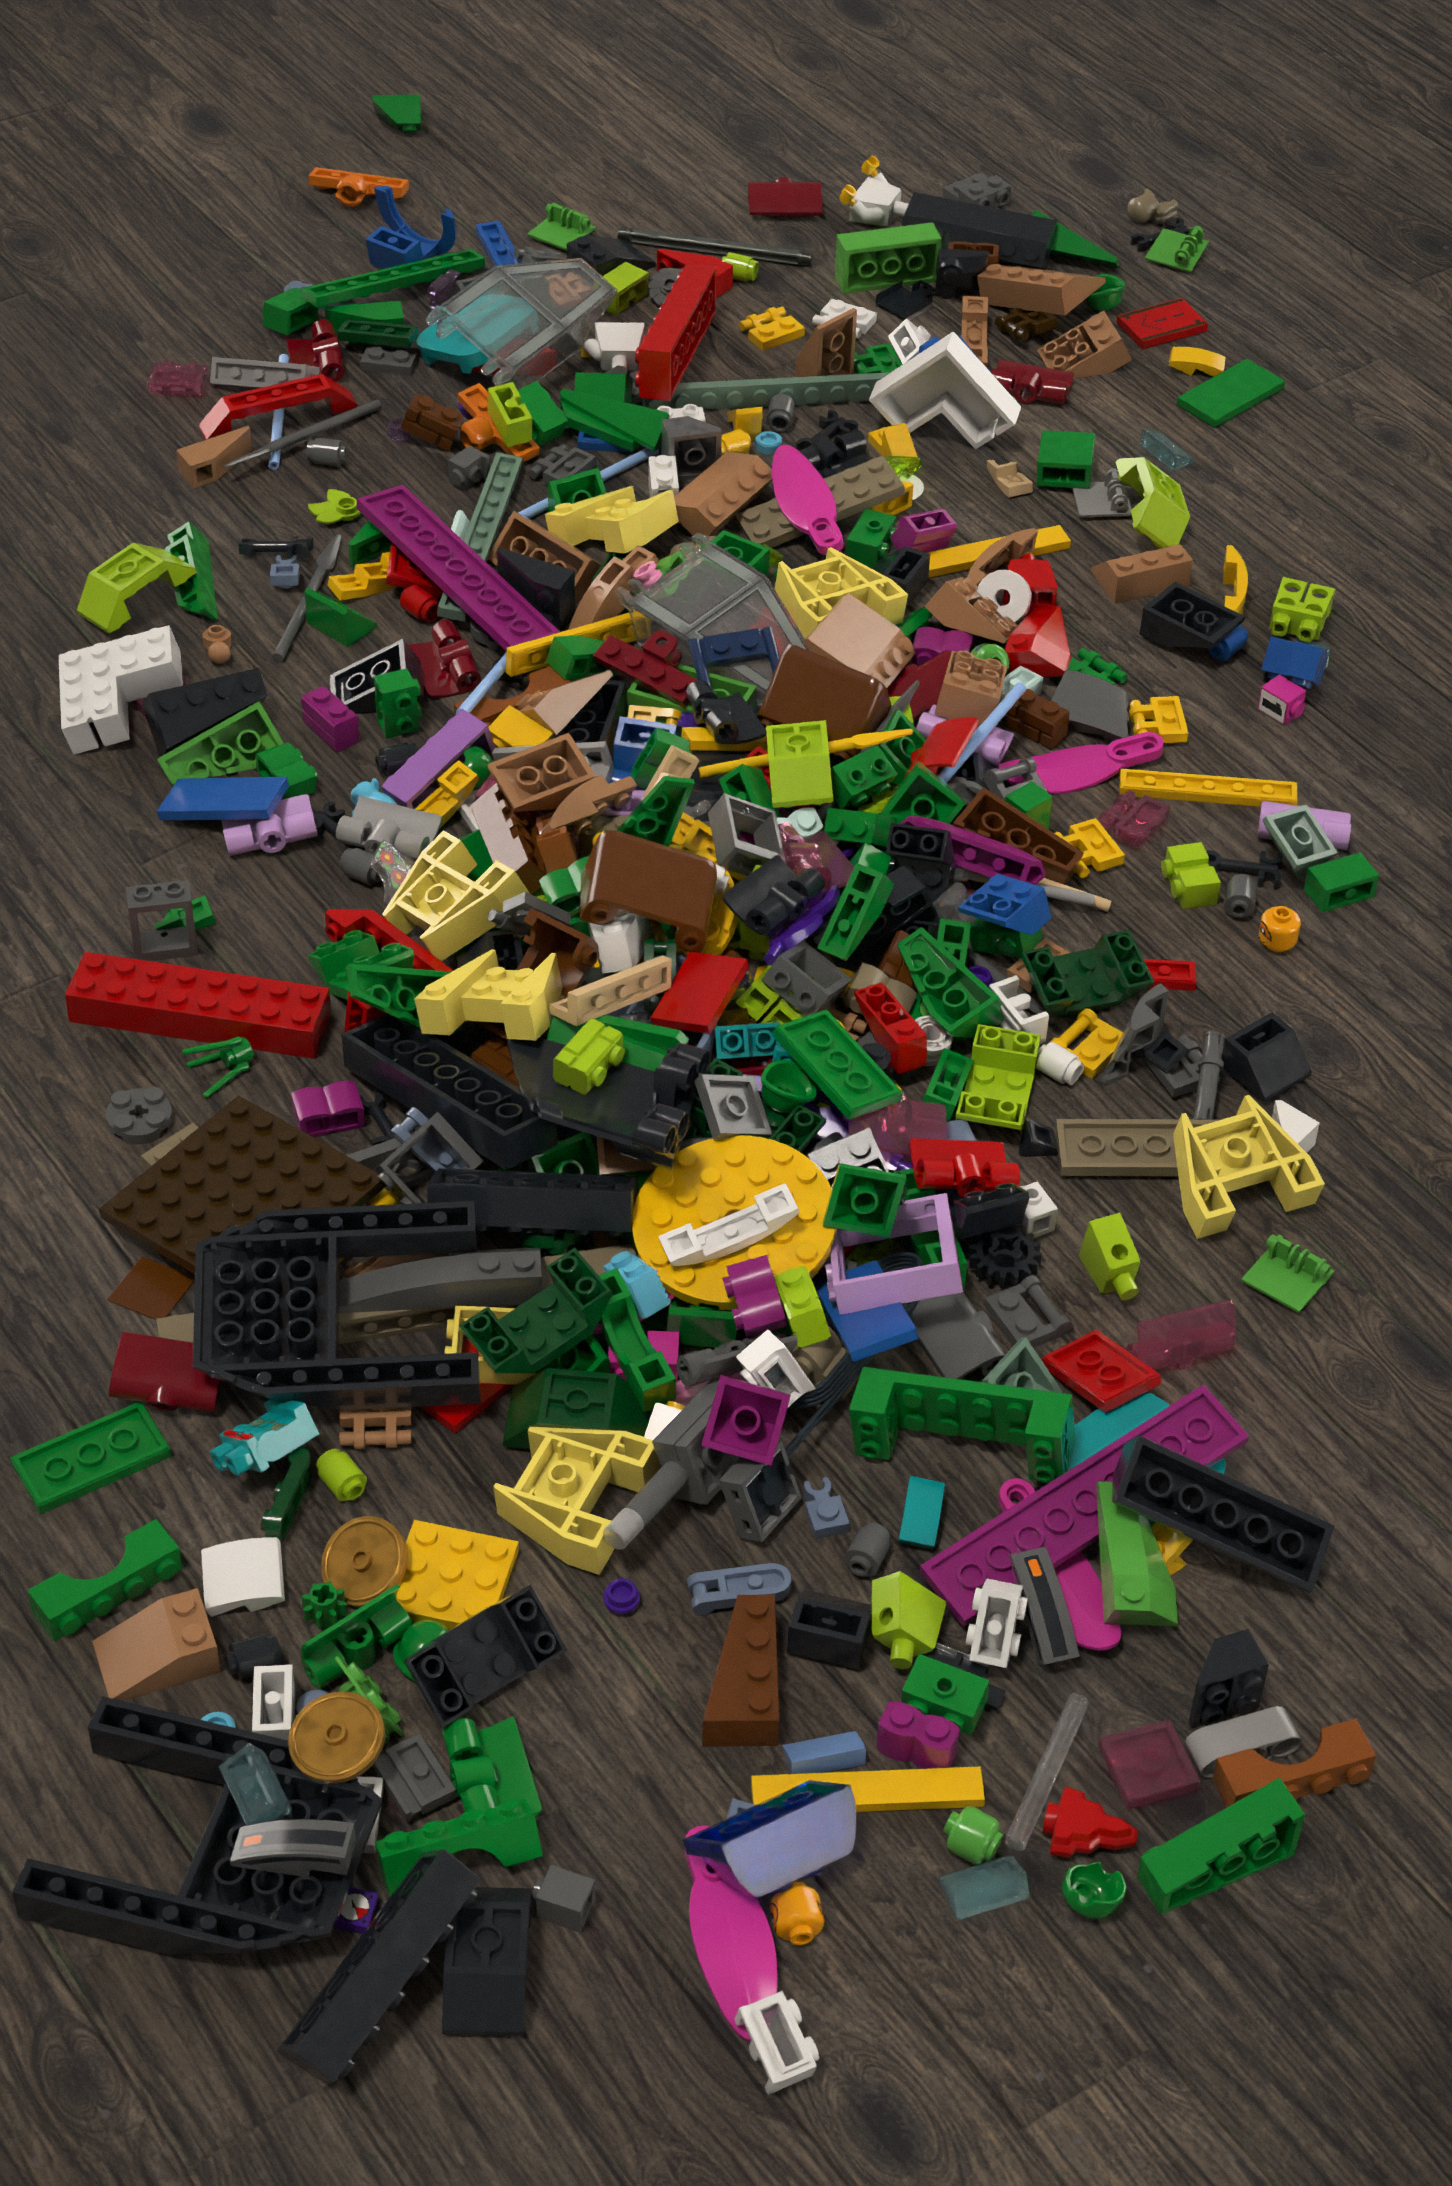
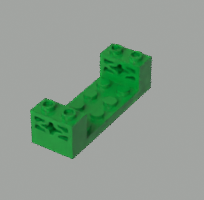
M863 1367L849 1408L855 1455L869 1459L890 1460L899 1429L903 1428L912 1431L940 1433L947 1436L976 1438L983 1441L991 1440L1013 1443L1015 1445H1026L1029 1480L1050 1483L1068 1471L1076 1441L1072 1394Z

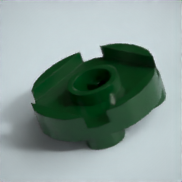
M525 1228L524 1231L518 1232V1243L520 1248H545L551 1254H563L568 1251V1246L583 1241L585 1235L573 1234L570 1229H558L556 1233H540L538 1228Z

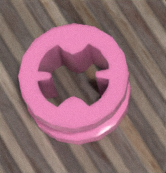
M654 561L643 564L633 575L636 580H640L639 585L642 588L653 585L662 576V572L659 569H655L656 564Z

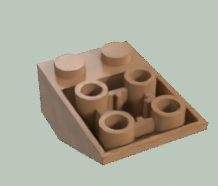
M1105 311L1092 316L1087 321L1070 329L1067 333L1048 342L1037 350L1047 368L1074 373V378L1111 373L1132 360L1122 338Z
M960 577L946 581L924 606L944 626L1001 643H1006L1009 635L1018 626L1011 618L1007 616L1004 618L997 611L998 606L988 597L984 598L977 592V585L969 578L964 579Z
M952 651L934 714L949 719L976 717L979 720L977 727H980L999 704L1007 666L1002 665L1000 661L989 658L984 660L974 657L972 653L967 651Z

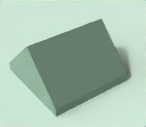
M1307 805L1268 815L1262 819L1267 832L1298 879L1307 874L1308 867L1325 863L1338 854Z
M1021 1337L982 1380L983 1383L1063 1392L1026 1337Z

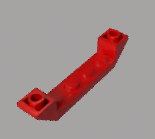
M319 374L221 397L199 424V430L204 439L207 440L231 432V420L243 419L247 416L269 413L272 410L294 407L298 404L320 401L321 399L325 400L333 414L344 413L358 407V404L348 389L324 374Z
M329 909L325 912V932L332 942L343 940V936L348 932L361 930V932L374 936L377 947L380 950L391 943H399L400 945L413 948L415 955L412 969L454 971L374 910Z

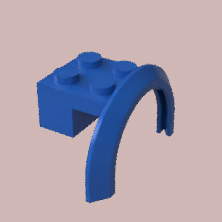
M380 186L374 188L378 209L390 229L380 226L366 238L370 264L385 269L433 258L435 255L445 254L452 249L456 241V226L450 209H445L446 214L441 213L443 226L441 239H428L412 230L403 220L396 208L392 187Z

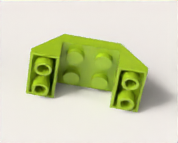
M1144 457L1118 459L1116 466L1119 472L1117 475L1119 480L1128 487L1130 485L1143 499L1130 510L1133 518L1132 526L1135 531L1141 536L1144 534L1148 536L1159 549L1179 545L1190 519L1180 484Z
M131 543L89 572L77 612L107 633H111L131 619L124 603L126 598L135 595L139 589L149 582L155 581L158 577L177 587L197 573L196 568L164 549Z
M826 720L766 726L773 808H790L809 804L821 805L833 802Z
M978 1024L971 1059L974 1061L967 1077L965 1090L961 1092L956 1119L1018 1130L1023 1129L1034 1080L1041 1035Z

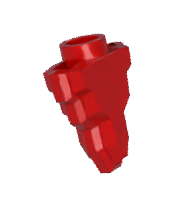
M1067 1786L1063 1789L1059 1804L1048 1802L1042 1833L1052 1835L1050 1855L1068 1858L1075 1852L1091 1854L1099 1847L1111 1850L1135 1847L1139 1832L1122 1818L1107 1815L1101 1804L1087 1800L1084 1792Z

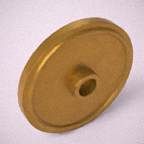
M363 1516L352 1519L335 1531L324 1549L321 1561L324 1583L331 1581L336 1590L344 1589L347 1605L362 1607L396 1584H400L408 1561L406 1542L400 1531L382 1518Z
M345 1691L328 1693L308 1703L296 1716L290 1728L288 1738L290 1755L297 1768L312 1780L329 1784L346 1782L363 1774L377 1760L385 1741V1726L376 1706L362 1695Z

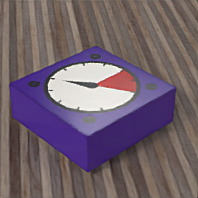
M349 1888L334 1928L364 1933L374 1919L379 1902V1894Z

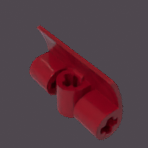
M781 177L775 182H748L749 214L822 215L821 182H793L787 177Z
M322 319L312 325L311 333L313 339L286 338L291 363L319 367V374H324L335 382L342 379L344 376L343 354L338 338L335 335L334 326L330 321Z
M1002 359L998 361L997 368H992L990 372L1011 396H1014L1019 402L1029 404L1036 400L1064 406L1074 378V373Z
M442 620L433 626L431 633L434 641L408 644L421 661L423 685L430 698L461 695L474 690L480 684L481 676L474 664L469 646L465 638H461L452 621Z
M945 650L920 666L916 664L907 665L901 671L899 678L891 682L887 687L889 697L902 696L916 680L920 681V685L910 701L913 721L920 718L923 712L928 713L932 705H937L951 651Z
M129 1332L121 1333L110 1380L109 1397L146 1402L145 1404L150 1408L162 1411H175L177 1407L215 1413L220 1380L193 1369V1342Z

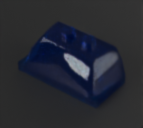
M809 1780L682 1840L687 1855L703 1857L715 1875L737 1891L753 1897H761L769 1892L780 1893L790 1889L793 1886L792 1881L800 1877L809 1878L824 1872L825 1865L853 1851L857 1831L855 1798L851 1785Z

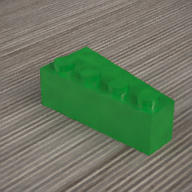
M1279 1777L1161 1846H1155L1146 1851L1140 1859L1137 1879L1160 1915L1165 1914L1293 1857L1305 1813Z

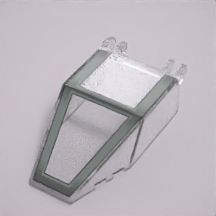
M582 258L497 265L442 305L436 306L426 318V323L430 326L437 323L436 337L440 340L457 329L489 358V361L481 369L484 375L492 373L499 367L500 371L494 375L492 382L495 385L513 382L516 389L519 390L535 381L541 380L582 349L588 335L595 328V322L599 320L601 315L603 316L617 294V289Z
M696 533L692 536L694 546L698 550L700 549V551L696 552L692 545L683 542L679 549L687 560L664 575L656 583L645 588L641 581L635 578L630 579L628 585L632 592L636 594L635 597H632L629 591L622 587L615 590L619 602L629 610L638 644L642 647L654 632L662 630L676 637L678 642L676 649L682 653L681 665L695 668L688 641L693 638L700 640L705 636L757 628L762 630L765 627L772 628L779 655H781L788 644H793L809 651L803 642L805 640L804 636L767 576L712 543L707 536L701 535V533ZM661 640L658 642L657 646H660L665 643L667 644V641ZM768 656L754 661L709 668L707 666L709 673L757 686V705L761 706L773 676Z

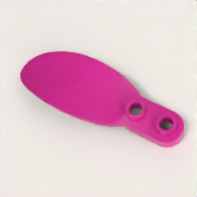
M790 445L779 446L773 456L772 479L780 510L794 527L810 536L820 554L826 555L827 549L830 547L841 551L844 547L842 533L836 524L837 508L830 488L802 453Z
M1145 732L1115 740L1109 745L1078 746L1031 758L1037 764L1036 772L1048 793L1067 794L1100 784L1118 774L1121 769L1158 759L1163 754V739L1156 733ZM1021 759L1001 763L998 765V769L1018 764ZM1021 775L1006 780L1013 785L1025 782Z
M1019 1478L1009 1479L1000 1488L998 1504L1002 1512H1005L1016 1505L1011 1499L1022 1501L1036 1491L1026 1480ZM1080 1551L1054 1568L1066 1602L1076 1643L1081 1647L1092 1650L1111 1649L1120 1642V1624L1104 1623L1102 1583Z
M697 1826L687 1833L684 1848L693 1880L689 1904L692 1940L700 1967L721 2013L738 2036L743 2040L751 2042L745 2024L737 2027L734 2018L739 2007L750 2005L777 1993L775 1944L768 1920L759 1901L747 1884L733 1871L722 1834L711 1826ZM710 1871H717L718 1873H717V1874H711V1873H709V1872H710ZM775 2009L762 2014L768 2029L772 2023Z

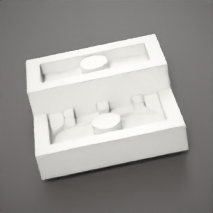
M277 1537L237 1540L201 1550L205 1611L211 1617L244 1605L252 1613L285 1601L281 1544Z

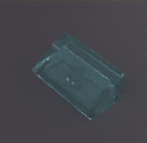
M1146 428L1142 429L1140 444L1170 469L1175 470L1194 462V459L1163 433Z
M248 1743L219 1766L246 1826L269 1822L292 1811L270 1762L261 1749Z
M1006 1856L940 1877V1884L958 1919H964L1029 1898L1030 1895L1027 1874L1012 1856Z

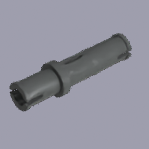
M1208 1031L1204 1036L1203 1055L1198 1060L1200 1075L1194 1117L1192 1119L1213 1120L1219 1072L1223 1070L1224 1066L1221 1057L1225 1035L1222 1033L1219 1037L1220 1032Z

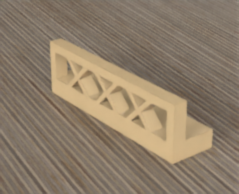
M661 955L568 992L567 998L550 1004V1014L578 1026L586 1023L591 1018L596 1019L671 988L672 959Z

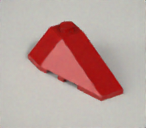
M1060 605L1033 608L1009 635L1004 649L1009 657V673L1019 666L1042 677L1063 676L1065 671L1068 670L1071 654Z

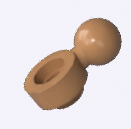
M221 625L210 626L202 634L203 646L208 650V657L213 663L224 664L231 656L229 648L232 645L231 632Z

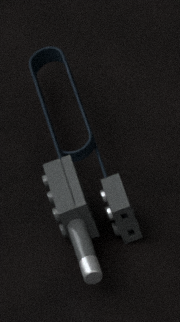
M911 1252L890 1254L877 1261L883 1273L923 1266L922 1259L917 1254ZM919 1300L902 1303L907 1314L911 1312ZM826 1314L825 1317L828 1326L836 1333L832 1323L830 1322ZM846 1352L826 1378L814 1386L816 1389L804 1393L790 1405L793 1408H808L825 1401L785 1449L782 1441L778 1440L772 1465L701 1446L719 1378H712L652 1441L661 1468L604 1528L603 1535L606 1542L613 1548L624 1549L672 1498L707 1505L721 1489L739 1538L763 1542L802 1498L794 1475L788 1472L787 1466L790 1464L788 1458L835 1405L861 1373L862 1368L866 1367L875 1355L852 1362ZM777 1366L767 1379L773 1385L777 1379L779 1383L786 1375Z

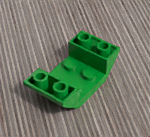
M355 930L346 933L343 936L344 939L336 943L326 942L316 947L317 951L307 955L309 962L325 986L329 988L330 994L348 1000L350 988L346 965L361 964L412 969L415 954L413 948L400 945L399 943L388 944L382 947V952L379 953L373 935L361 932V930Z

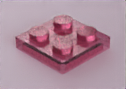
M1170 1719L1099 1739L1098 1747L1127 1809L1198 1790L1200 1780Z

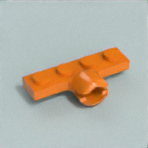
M315 167L308 175V185H314L318 189L323 190L330 188L338 189L336 197L340 203L347 207L359 205L366 195L375 196V187H392L394 199L402 198L409 190V180L318 167Z
M480 383L457 393L458 402L473 417L459 427L461 431L460 438L465 447L470 445L481 451L491 444H497L508 455L523 457L522 463L540 455V447L533 439L530 442L506 447L488 413V392Z

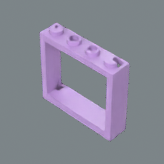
M947 1193L906 1200L903 1205L898 1206L889 1238L837 1229L825 1268L830 1303L837 1302L840 1315L898 1302L902 1304L963 1292ZM927 1231H939L943 1262L846 1279L844 1247Z

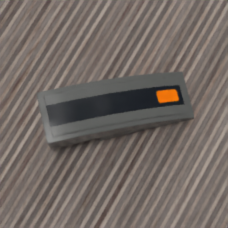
M1046 1547L1010 1554L1015 1584L1023 1586L1021 1597L1028 1598L1023 1621L1025 1628H1029L1036 1663L1045 1665L1080 1657L1066 1602Z
M300 1819L263 1822L240 1827L230 1865L309 1877L311 1870L347 1875L356 1842L354 1823Z

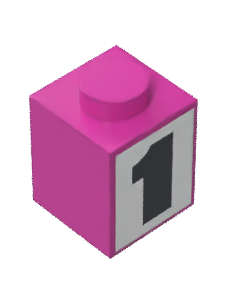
M1279 674L1261 687L1258 710L1285 725L1303 713L1306 690Z

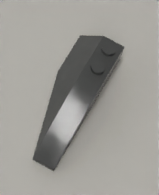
M540 1248L463 1252L445 1257L402 1263L339 1281V1313L455 1308V1305L477 1307L521 1305L542 1291Z

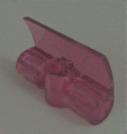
M790 823L778 824L786 864L791 871L798 875L807 868L816 869L821 873L825 881L823 891H828L833 885H837L838 888L846 886L854 866L825 831L804 839Z
M904 1092L900 1102L850 1120L843 1114V1119L849 1121L848 1136L870 1128L880 1151L910 1155L909 1143L912 1138L946 1140L945 1105L909 1100Z
M1229 1299L1139 1322L1137 1324L1138 1342L1128 1344L1127 1351L1152 1369L1169 1366L1173 1369L1183 1370L1189 1368L1193 1364L1194 1359L1232 1350L1236 1336L1235 1304Z

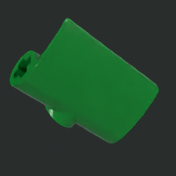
M398 1584L302 1645V1667L309 1681L317 1690L323 1689L345 1674L335 1660L336 1656H339L348 1665L355 1662L361 1670H365L373 1665L376 1660L375 1645L379 1644L383 1648L388 1647L402 1638L407 1628L413 1624L406 1610L396 1600L397 1592L400 1588Z
M513 1716L478 1731L474 1721L467 1718L456 1719L443 1728L442 1734L450 1759L451 1782L456 1789V1796L461 1797L465 1812L494 1808L508 1799H526L535 1817L541 1814L542 1806Z

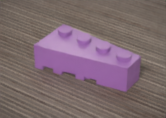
M462 709L449 719L447 724L438 733L429 738L417 753L409 757L396 773L388 777L381 786L384 794L392 797L397 805L415 809L440 787L437 779L458 760L464 764L466 759L463 752L474 746L480 747L490 755L494 762L492 752L495 745L488 725Z

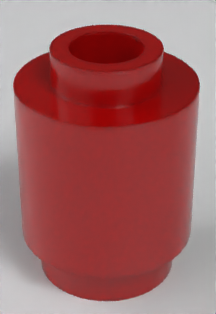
M411 585L403 590L400 596V606L403 610L421 622L432 623L439 617L437 616L439 602L436 597L418 585Z

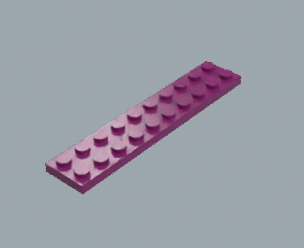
M404 485L357 499L356 508L506 651L507 647L560 632Z
M1203 1384L920 1565L919 1572L936 1594L946 1601L948 1609L961 1625L965 1627L977 1619L978 1611L972 1610L976 1588H983L986 1578L1015 1584L1010 1554L1046 1547L1053 1567L1056 1568L1099 1540L1096 1483L1098 1481L1112 1482L1124 1444L1140 1435L1202 1465L1211 1467L1248 1442L1249 1435Z

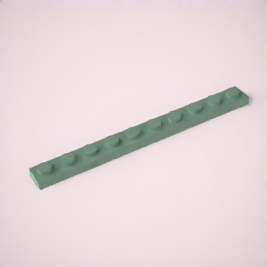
M889 373L679 383L670 401L642 398V406L656 410L660 406L678 409L683 408L687 404L703 407V410L769 406L770 399L777 394L790 396L794 400L795 405L869 401L875 383Z
M496 452L463 539L485 562H487L520 473L523 457ZM443 592L438 605L437 616L465 622L467 613Z

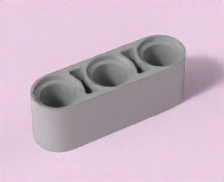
M1276 1706L1197 1729L1187 1737L1185 1743L1201 1776L1213 1778L1216 1760L1219 1757L1253 1748L1259 1755L1272 1761L1295 1752L1300 1747L1302 1740L1285 1708Z

